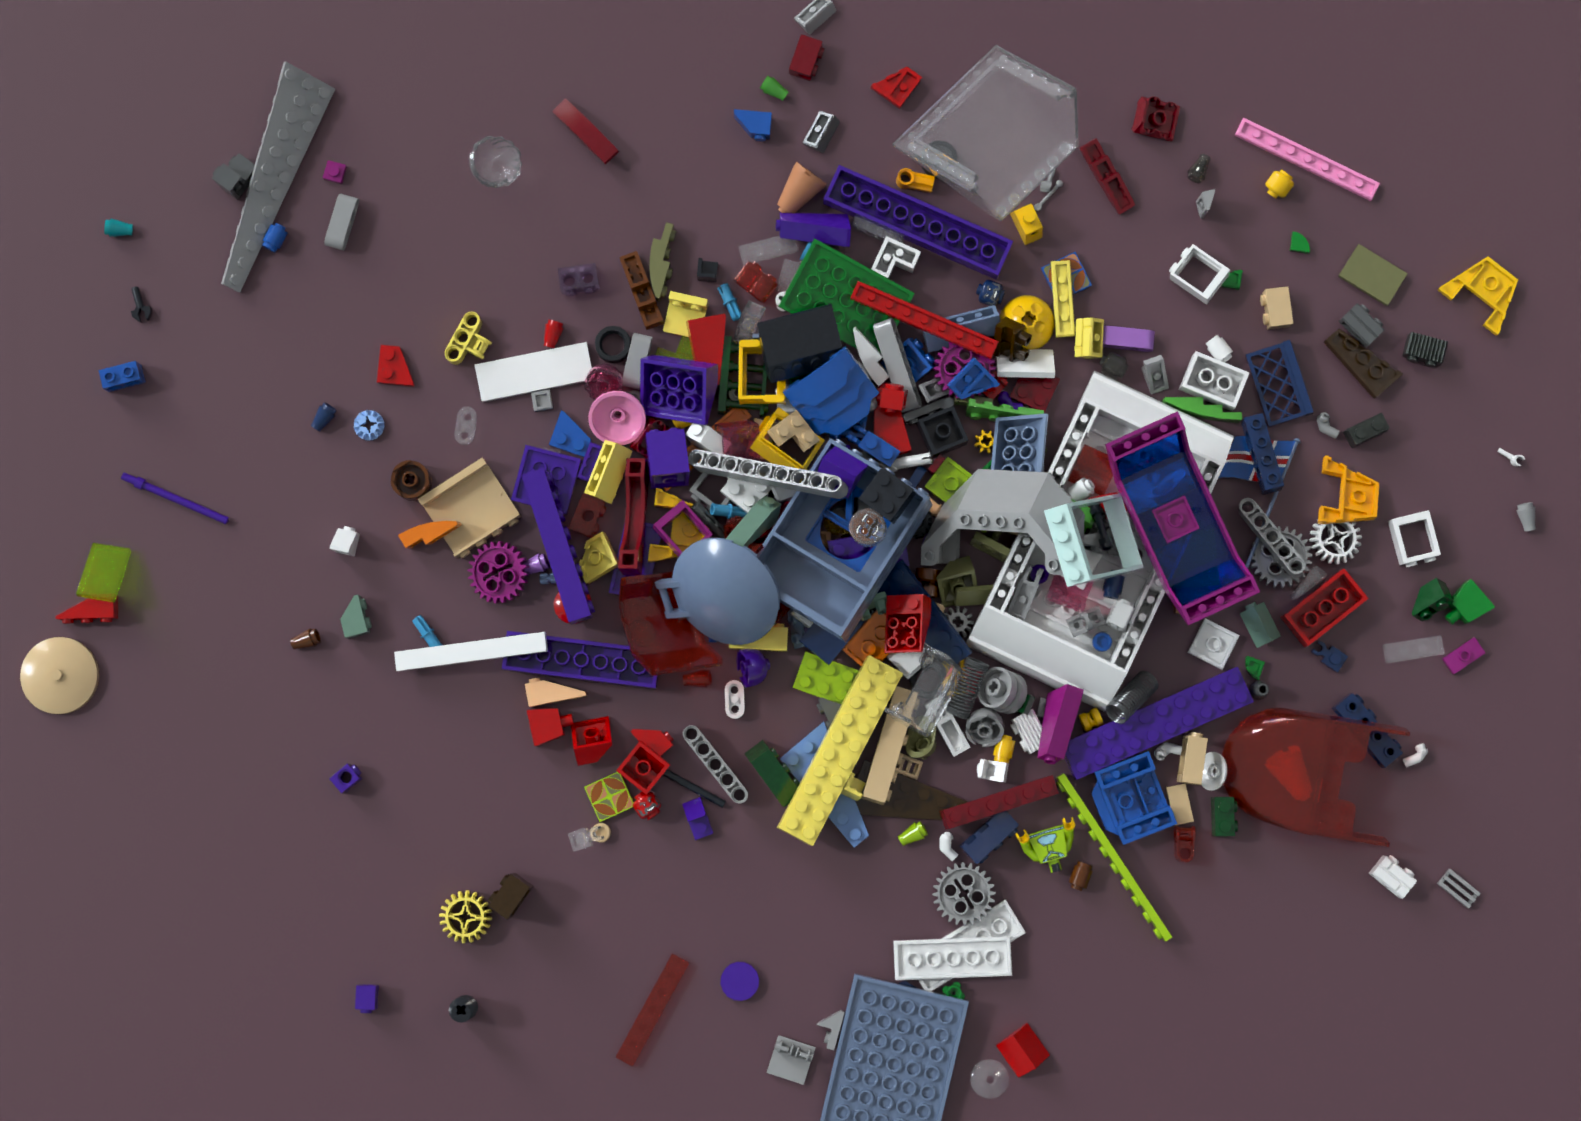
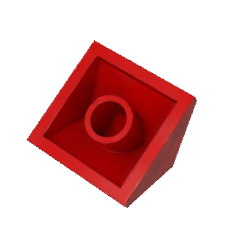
M1028 1023L996 1044V1047L1018 1078L1036 1069L1050 1056Z

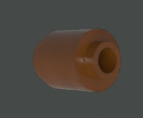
M1078 861L1077 865H1074L1069 879V883L1072 884L1071 888L1082 891L1083 888L1087 889L1093 873L1091 871L1093 866Z

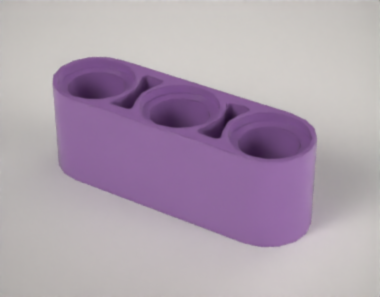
M1104 326L1103 347L1151 352L1154 348L1155 331Z

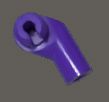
M1002 391L999 393L998 403L1000 405H1011L1015 410L1018 407H1023V403L1012 402L1008 392Z

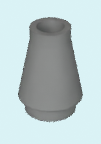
M1533 502L1517 505L1518 510L1516 512L1524 531L1535 530L1536 507L1533 506Z

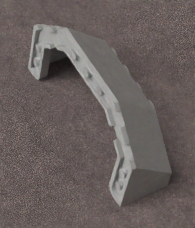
M978 469L942 505L921 546V565L948 564L950 561L958 559L960 555V529L1028 533L1045 553V568L1048 573L1063 575L1044 510L1072 503V498L1063 487L1058 485L1050 472ZM1080 508L1072 509L1084 545L1085 514Z

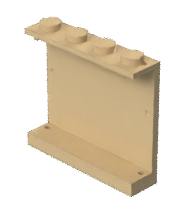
M483 457L418 498L433 522H461L462 526L444 536L445 541L454 553L453 555L456 558L461 557V559L471 553L470 550L474 547L480 548L486 544V539L491 536L494 538L503 533V528L508 525L509 527L516 525L521 517Z

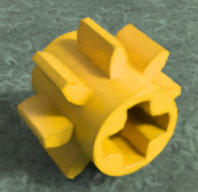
M982 430L981 436H975L978 443H975L974 447L979 446V453L987 450V453L990 454V448H993L994 437L991 436L992 431L985 434ZM983 438L990 440L988 446L981 443Z

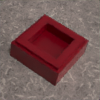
M939 454L927 472L934 475L945 461V457Z

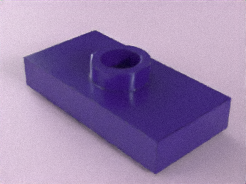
M590 442L576 478L586 482L589 481L602 446Z

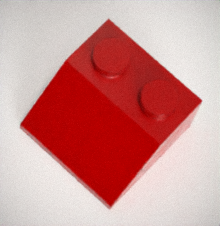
M640 740L616 771L647 795L671 764Z

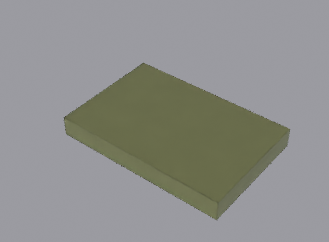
M1358 244L1338 277L1383 305L1388 306L1408 273Z

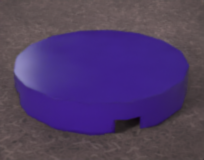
M737 961L724 969L720 984L727 997L743 1001L756 993L759 987V976L752 965Z

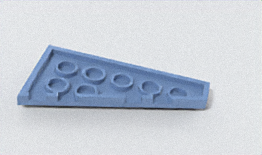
M824 722L780 758L799 783L828 731ZM840 794L829 815V819L855 848L869 834L856 801Z

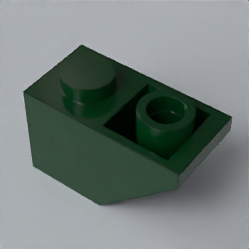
M1435 578L1420 588L1412 610L1413 617L1422 622L1429 620L1434 614L1446 609L1448 605L1454 602L1446 583Z

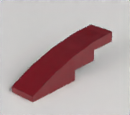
M566 98L552 111L580 139L582 144L605 165L619 153L618 149Z
M1097 138L1079 147L1092 173L1117 213L1120 215L1135 206L1136 204L1119 172H1116Z

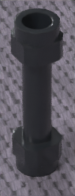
M1101 504L1091 505L1089 507L1090 514L1095 518L1101 538L1098 540L1102 550H1109L1113 548L1112 537H1109L1102 517L1104 514Z

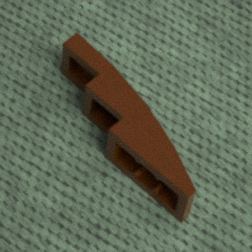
M635 251L619 257L646 330L664 324L638 252Z

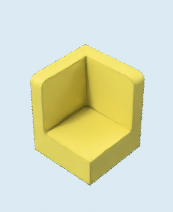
M851 773L841 794L858 801L863 795L862 791L866 783L855 778V774Z

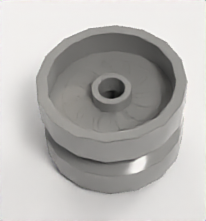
M990 668L986 676H984L985 679L981 682L982 685L978 692L980 702L985 707L1000 713H1015L1022 707L1027 697V684L1024 678L1005 668Z

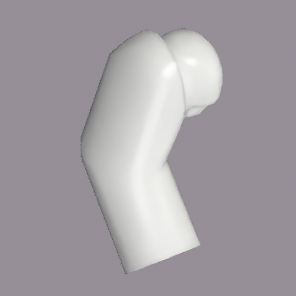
M1165 742L1156 748L1154 755L1159 761L1164 760L1170 753L1181 755L1182 746Z
M1424 743L1415 746L1417 753L1403 758L1406 768L1420 763L1427 755L1428 748L1426 749Z
M945 832L939 838V848L941 852L953 861L959 854L951 848L952 833Z

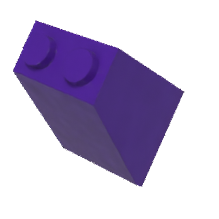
M670 428L667 431L655 429L647 432L646 448L650 488L688 486L690 470L684 429Z

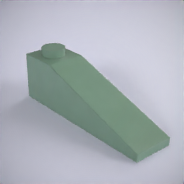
M764 496L755 503L726 539L733 540V543L741 547H748L776 524L782 504L771 497Z

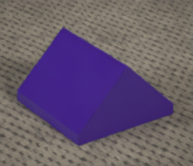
M835 446L822 458L817 472L835 475L844 481L848 486V493L845 496L848 499L868 468V465Z

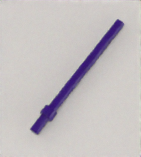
M125 472L121 476L122 480L133 484L135 488L145 489L223 524H227L229 521V517L146 482V479L136 478Z

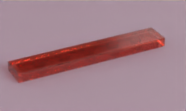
M672 953L616 1058L633 1067L689 962Z

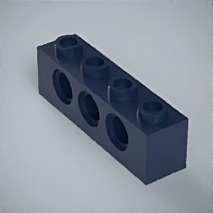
M1263 413L1245 417L1241 425L1261 493L1266 495L1281 491L1284 483Z

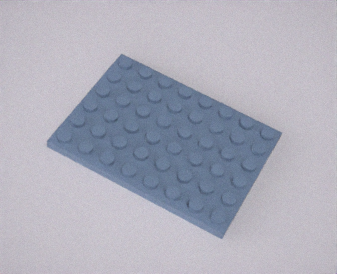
M854 973L820 1121H941L969 1001Z

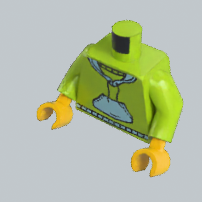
M1071 817L1070 823H1066L1065 818H1063V825L1028 834L1024 829L1022 837H1019L1018 833L1015 835L1021 844L1023 852L1031 860L1039 862V864L1048 862L1051 873L1060 871L1062 868L1059 859L1066 857L1072 847L1075 827L1074 818Z

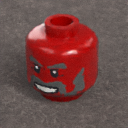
M640 792L634 797L636 801L632 806L641 819L647 818V820H650L661 812L659 810L661 803L653 792H648L647 795Z

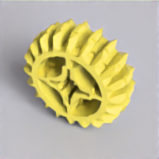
M466 890L465 896H463L462 891H458L459 898L452 894L451 898L453 901L445 900L449 906H441V909L445 910L446 913L439 914V917H445V920L440 921V925L447 924V927L443 928V932L450 930L449 938L455 934L454 941L457 942L462 937V943H466L468 937L469 942L472 943L474 942L473 936L479 940L481 939L479 932L484 935L487 933L483 927L490 928L491 925L486 923V920H492V917L486 916V913H490L492 910H485L484 907L488 906L489 903H481L484 899L483 896H480L477 900V892H474L472 897H470L469 890ZM464 901L461 912L451 913L453 907L458 902ZM470 902L477 905L481 915L474 914L471 911ZM466 911L470 914V917L475 918H470L464 922V919L457 916L465 914ZM451 919L460 922L462 932L453 926ZM471 921H480L477 929L468 933Z

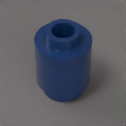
M1118 575L1105 578L1102 589L1104 592L1103 597L1118 600L1119 595L1122 594L1125 577Z

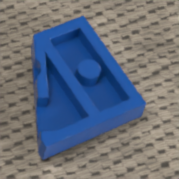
M972 358L947 384L959 399L970 397L975 393L978 394L1000 385L976 358Z

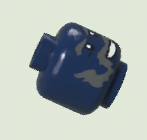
M986 280L983 284H979L976 294L979 295L980 303L988 306H997V304L1001 305L1005 290H1003L1002 284Z

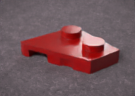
M905 67L897 73L891 74L877 83H873L871 89L900 109L922 80V77L909 67Z
M380 346L377 383L414 387V381L400 346Z

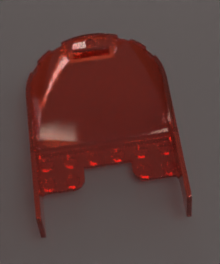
M1288 708L1266 709L1244 719L1229 735L1222 751V756L1227 764V776L1224 786L1229 796L1234 797V801H1237V806L1242 811L1260 821L1312 836L1320 835L1389 847L1390 842L1385 837L1352 832L1356 808L1352 802L1338 799L1345 761L1359 763L1365 759L1371 731L1410 736V732L1404 727Z

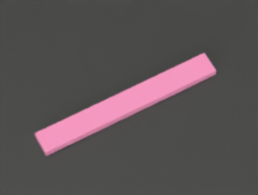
M1244 117L1234 135L1369 201H1372L1380 185L1379 182Z

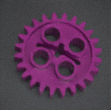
M950 342L948 343L949 348L942 347L944 354L938 352L937 356L940 360L936 359L934 363L939 366L933 369V371L939 372L934 378L941 379L937 385H944L942 391L949 390V397L954 392L947 384L962 368L952 357H955L963 367L972 358H976L989 373L996 371V367L991 366L995 363V360H989ZM961 352H967L969 353L970 358L967 360H963L960 358L959 354ZM953 365L956 367V372L948 373L946 367Z
M498 541L497 544L496 542H491L490 546L484 544V550L478 548L479 555H472L475 562L469 561L473 568L467 569V571L472 572L468 579H473L474 581L470 586L477 587L474 593L481 592L480 598L484 599L487 596L486 601L491 602L493 600L494 603H499V601L506 603L507 599L509 601L513 600V595L520 596L518 590H525L522 583H528L524 576H529V573L524 570L529 568V566L523 565L527 559L520 558L523 552H516V546L510 548V543L503 544V541ZM501 555H504L506 558L504 564L500 563ZM486 563L489 565V570L487 573H485L483 569ZM513 564V567L499 572V576L493 575L498 572V569H505L509 565ZM510 572H512L514 575V578L511 582L508 580V574ZM490 575H493V576H491L490 578H488L486 581L484 580L485 577L490 576ZM494 580L497 582V588L495 590H493L491 587V583Z

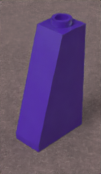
M780 213L779 220H776V231H779L780 238L807 242L817 239L824 244L850 247L851 226L848 214Z

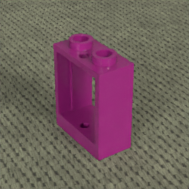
M683 500L653 525V529L678 558L682 551L663 529L681 513H684L704 536L702 539L712 538L713 536L712 532Z

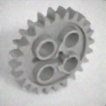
M1278 526L1277 529L1304 560L1305 566H1311L1312 561L1307 560L1313 556V554L1307 553L1311 546L1305 547L1308 540L1301 541L1302 534L1296 536L1295 529L1290 533L1288 532V527L1281 531L1280 526ZM1273 534L1266 537L1271 542L1277 540V537ZM1259 540L1251 560L1255 562L1251 565V568H1257L1254 575L1261 574L1259 581L1266 579V585L1273 582L1274 588H1276L1277 584H1280L1282 589L1285 583L1289 587H1292V581L1299 584V578L1290 577L1284 572L1283 567L1273 555H1266L1263 549L1266 547ZM1286 549L1279 551L1281 556L1286 557L1289 555ZM1272 565L1278 566L1279 569H1280V572H1278V573H1273V572H1271L1270 566H1272ZM1301 566L1291 567V569L1298 572L1301 570ZM1305 567L1304 572L1309 573L1310 569Z
M962 862L961 868H958L957 864L954 863L953 870L947 867L948 873L946 874L941 871L940 873L943 878H936L940 884L933 885V888L938 890V892L932 894V896L938 897L934 904H940L937 911L943 910L942 917L948 915V922L954 918L956 919V925H958L960 920L963 921L964 926H966L967 920L973 925L974 918L980 922L981 914L987 916L985 909L992 910L988 904L995 902V900L990 898V896L996 894L990 891L994 884H988L991 877H984L986 871L978 872L980 866H977L974 870L972 869V863L969 864L968 868L965 867L964 862ZM965 875L971 876L973 880L969 886L962 884L961 879ZM954 879L958 880L964 891H969L967 897L974 906V909L969 907L964 897H959L961 892ZM949 885L956 888V893L953 896H948L945 893V888ZM975 892H979L983 896V900L979 903L972 900V894ZM958 902H963L966 905V911L963 913H959L955 909V905Z

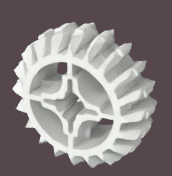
M1356 522L1334 523L1343 526L1347 530L1345 532H1340L1333 524H1313V528L1317 531H1310V534L1315 536V538H1310L1309 542H1315L1311 549H1318L1315 555L1322 554L1321 561L1328 557V564H1331L1334 559L1335 564L1338 565L1340 564V559L1343 563H1346L1347 557L1353 559L1352 553L1357 554L1359 552L1355 546H1361V543L1357 540L1361 539L1362 535H1356V532L1360 531V528L1354 529L1353 527L1356 525ZM1327 525L1328 537L1322 541L1321 534ZM1334 534H1335V536L1338 535V537L1341 536V535H1343V537H1341V538H1339V540H1337V543H1336V541H1335V542H1333V541L1328 542L1329 540H1331V539L1334 537ZM1346 537H1350L1349 546L1344 552L1343 541ZM1324 546H1332L1335 551H1338V554L1329 552Z

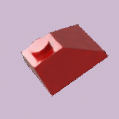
M609 716L575 722L574 725H571L573 749L578 766L598 762L612 746Z

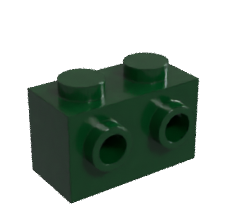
M1211 797L1212 836H1235V832H1238V821L1235 820L1234 812H1237V801H1234V797Z

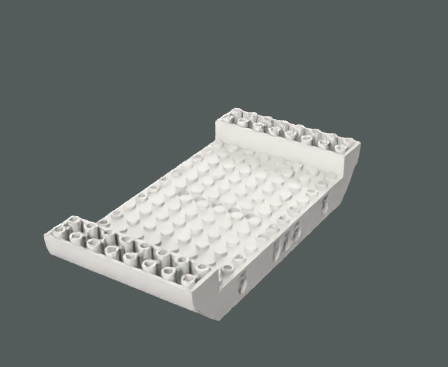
M1094 371L1047 472L1053 475L1054 480L1065 491H1068V487L1084 477L1090 479L1095 485L1094 494L1090 497L1114 492L1119 493L1114 482L1105 444L1116 440L1118 436L1127 435L1178 411L1186 428L1185 431L1190 450L1211 494L1225 465L1234 436ZM1176 433L1148 445V447L1155 449L1149 466L1180 453ZM1183 458L1124 484L1137 515L1158 506L1153 499H1147L1146 494L1174 471H1185L1184 479L1178 484L1179 496L1196 488ZM1116 461L1121 479L1143 470L1125 462ZM1128 510L1127 516L1137 548L1142 552L1141 561L1144 568L1122 575L1125 577L1122 594L1119 595L1118 600L1103 597L1104 592L1102 589L1105 579L1088 582L1084 590L1076 585L1067 587L1064 577L1049 573L1047 581L1039 585L1025 621L1008 614L1007 610L1028 564L1033 566L1041 564L1045 566V553L1031 536L1017 535L987 601L966 641L967 646L1055 689L1066 684L1083 689L1081 701L1104 712L1126 677L1165 593ZM1102 515L1105 527L1110 526L1109 522L1104 519L1105 515ZM1091 528L1088 534L1097 532L1098 530ZM1192 533L1154 550L1167 581L1172 578ZM1084 546L1087 550L1091 549V547ZM1106 550L1095 552L1102 555V558L1093 575L1123 569L1119 556L1109 555V551ZM1121 599L1131 602V607L1135 608L1125 630L1121 632L1109 626L1101 625L1073 638L1066 619L1096 606H1099L1105 619L1109 614L1108 611L1111 610L1112 604ZM1081 619L1084 626H1086L1085 620ZM1099 632L1109 634L1112 638L1111 647L1104 652L1095 650L1092 645L1094 635Z

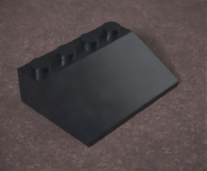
M831 304L757 323L765 371L771 383L812 373L828 362L832 355L842 349Z

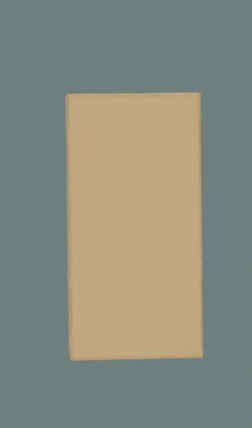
M1186 783L1166 787L1169 805L1177 822L1176 825L1194 822Z

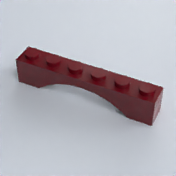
M626 458V516L623 539L619 550L618 569L622 575H642L649 468L645 458Z
M1050 775L941 810L940 814L946 830L1059 793L1054 777Z

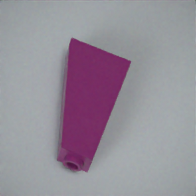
M1066 684L1047 694L1037 758L1044 760L1047 764H1056L1065 757L1083 696V689Z

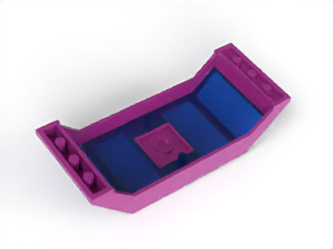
M1177 411L1105 444L1114 482L1160 583L1187 625H1190L1260 593V590L1253 575L1249 572L1235 549L1192 455L1185 431L1186 428Z

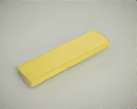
M1070 260L1051 261L1056 338L1075 337Z

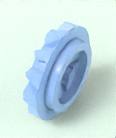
M365 410L354 419V430L360 438L374 440L383 433L384 420L376 411ZM367 418L371 423H374L371 426L370 433L367 427H363L367 423Z

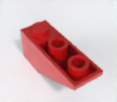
M114 594L93 595L56 616V619L62 620V624H73L74 620H81V623H93V619H100L102 623L112 622V619H118V596Z

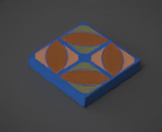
M1076 252L1056 260H1070L1072 295L1092 286ZM1050 263L1041 267V271L1052 291Z

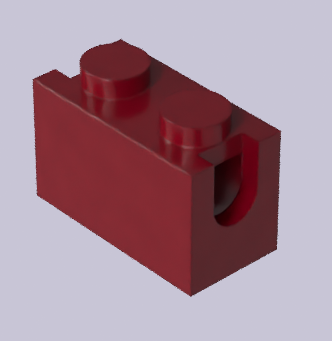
M801 34L789 67V74L810 81L812 76L815 77L819 67L816 63L818 58L822 59L825 48H822L823 41Z

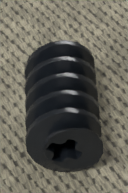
M469 995L456 998L449 1006L451 1018L460 1023L468 1021L478 1011L477 1001ZM463 1005L466 1006L464 1012L461 1011Z

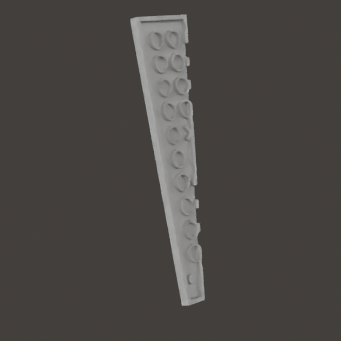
M284 62L277 84L278 88L272 102L273 106L267 119V127L262 137V144L258 151L247 190V198L241 211L240 223L236 229V237L232 244L230 257L228 258L221 282L222 285L236 292H241L264 242L262 240L279 211L335 91V88L288 62Z

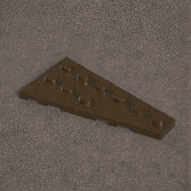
M864 760L857 779L866 783L871 762ZM897 774L895 783L891 782L889 790H892L889 802L885 801L884 805L859 799L856 801L861 815L942 820L941 810L966 803L967 801Z

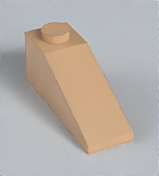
M540 678L529 679V683L525 684L529 707L587 696L585 691L545 680L541 681Z

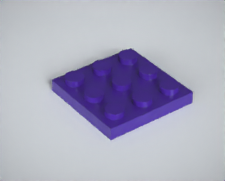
M525 445L511 501L531 506L521 475L544 468L552 476L554 485H551V488L557 492L560 503H557L558 509L561 508L563 513L567 515L582 459Z

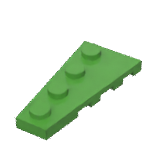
M969 398L966 408V416L970 417V419L980 420L981 418H989L990 421L994 422L998 417L1044 414V410L1018 407L1015 410L1013 406L1007 404L997 407L989 401L978 404L975 403L976 399Z

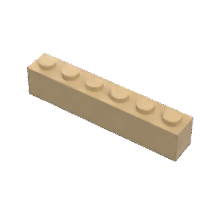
M898 686L894 690L861 799L884 805L885 801L889 802L892 790H889L891 782L895 783L898 774L895 771L896 764L900 765L903 753H900L902 746H906L909 735H906V731L913 724L914 717L911 714L913 709L917 710L920 699L917 698V692Z

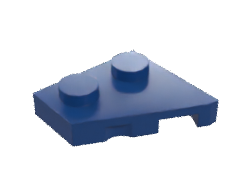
M561 410L549 446L584 457L592 440Z

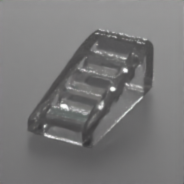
M1318 566L1312 567L1290 598L1292 600L1300 598L1325 579L1328 574Z

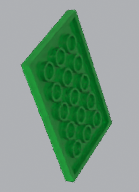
M813 239L778 307L793 314L831 304L841 341L857 349L853 334V328L856 326L881 353L873 325L892 317L850 300L857 282L865 283L910 303L915 293L817 239ZM894 319L896 326H898L900 321Z

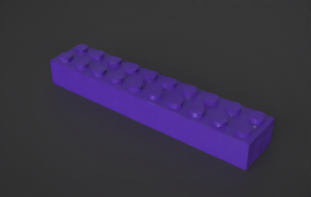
M841 165L838 166L823 199V204L995 280H997L1013 243L1008 238Z
M1235 667L1137 710L1123 724L1111 721L1070 739L1064 758L1074 780H1077L1254 701L1239 668Z

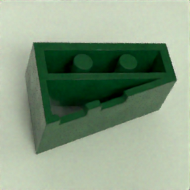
M762 740L744 754L784 808L790 803L800 783L795 777L793 779L790 778L788 773L791 771L784 762L782 764L779 763L777 760L780 757L773 747L769 749Z

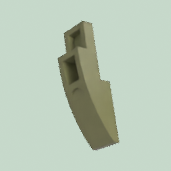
M668 222L665 224L661 240L653 238L650 253V278L656 300L661 302L662 297L665 298L668 289L665 286L666 281L671 279L673 273L670 262L665 261V259L668 260L670 257V241L674 242L677 231L674 230V224Z

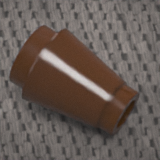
M309 628L291 638L290 643L293 649L315 647L321 643V638L317 629Z

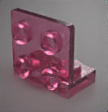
M748 419L714 424L715 431L722 435L723 454L760 461V455L750 449L759 434L758 423Z
M1054 575L1045 599L1082 613L1086 607L1085 603L1094 581L1088 582L1084 590L1076 585L1067 587L1064 577Z

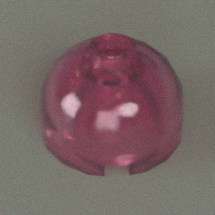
M610 364L595 365L590 369L585 378L584 388L585 390L587 389V392L590 394L589 396L596 400L604 393L622 391L623 377L621 372Z

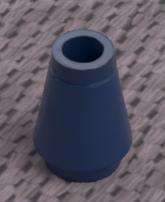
M324 402L319 406L311 426L320 432L336 416L337 410Z

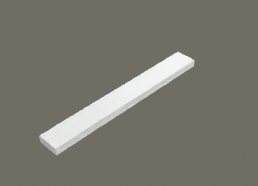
M546 632L397 651L394 653L396 671H406L548 652Z

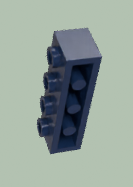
M1350 693L1333 706L1332 709L1381 768H1386L1403 754L1400 750L1402 747L1398 741L1392 740L1389 737V731L1383 724L1379 725L1375 720L1377 717L1373 711L1367 710L1364 707L1363 699L1358 694Z

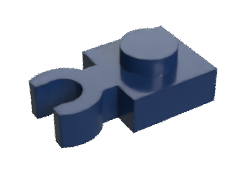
M1317 641V644L1321 646V651L1317 652L1315 649H1312V654L1315 656L1321 655L1323 658L1320 662L1337 673L1348 656L1334 646H1330L1327 649L1324 642Z

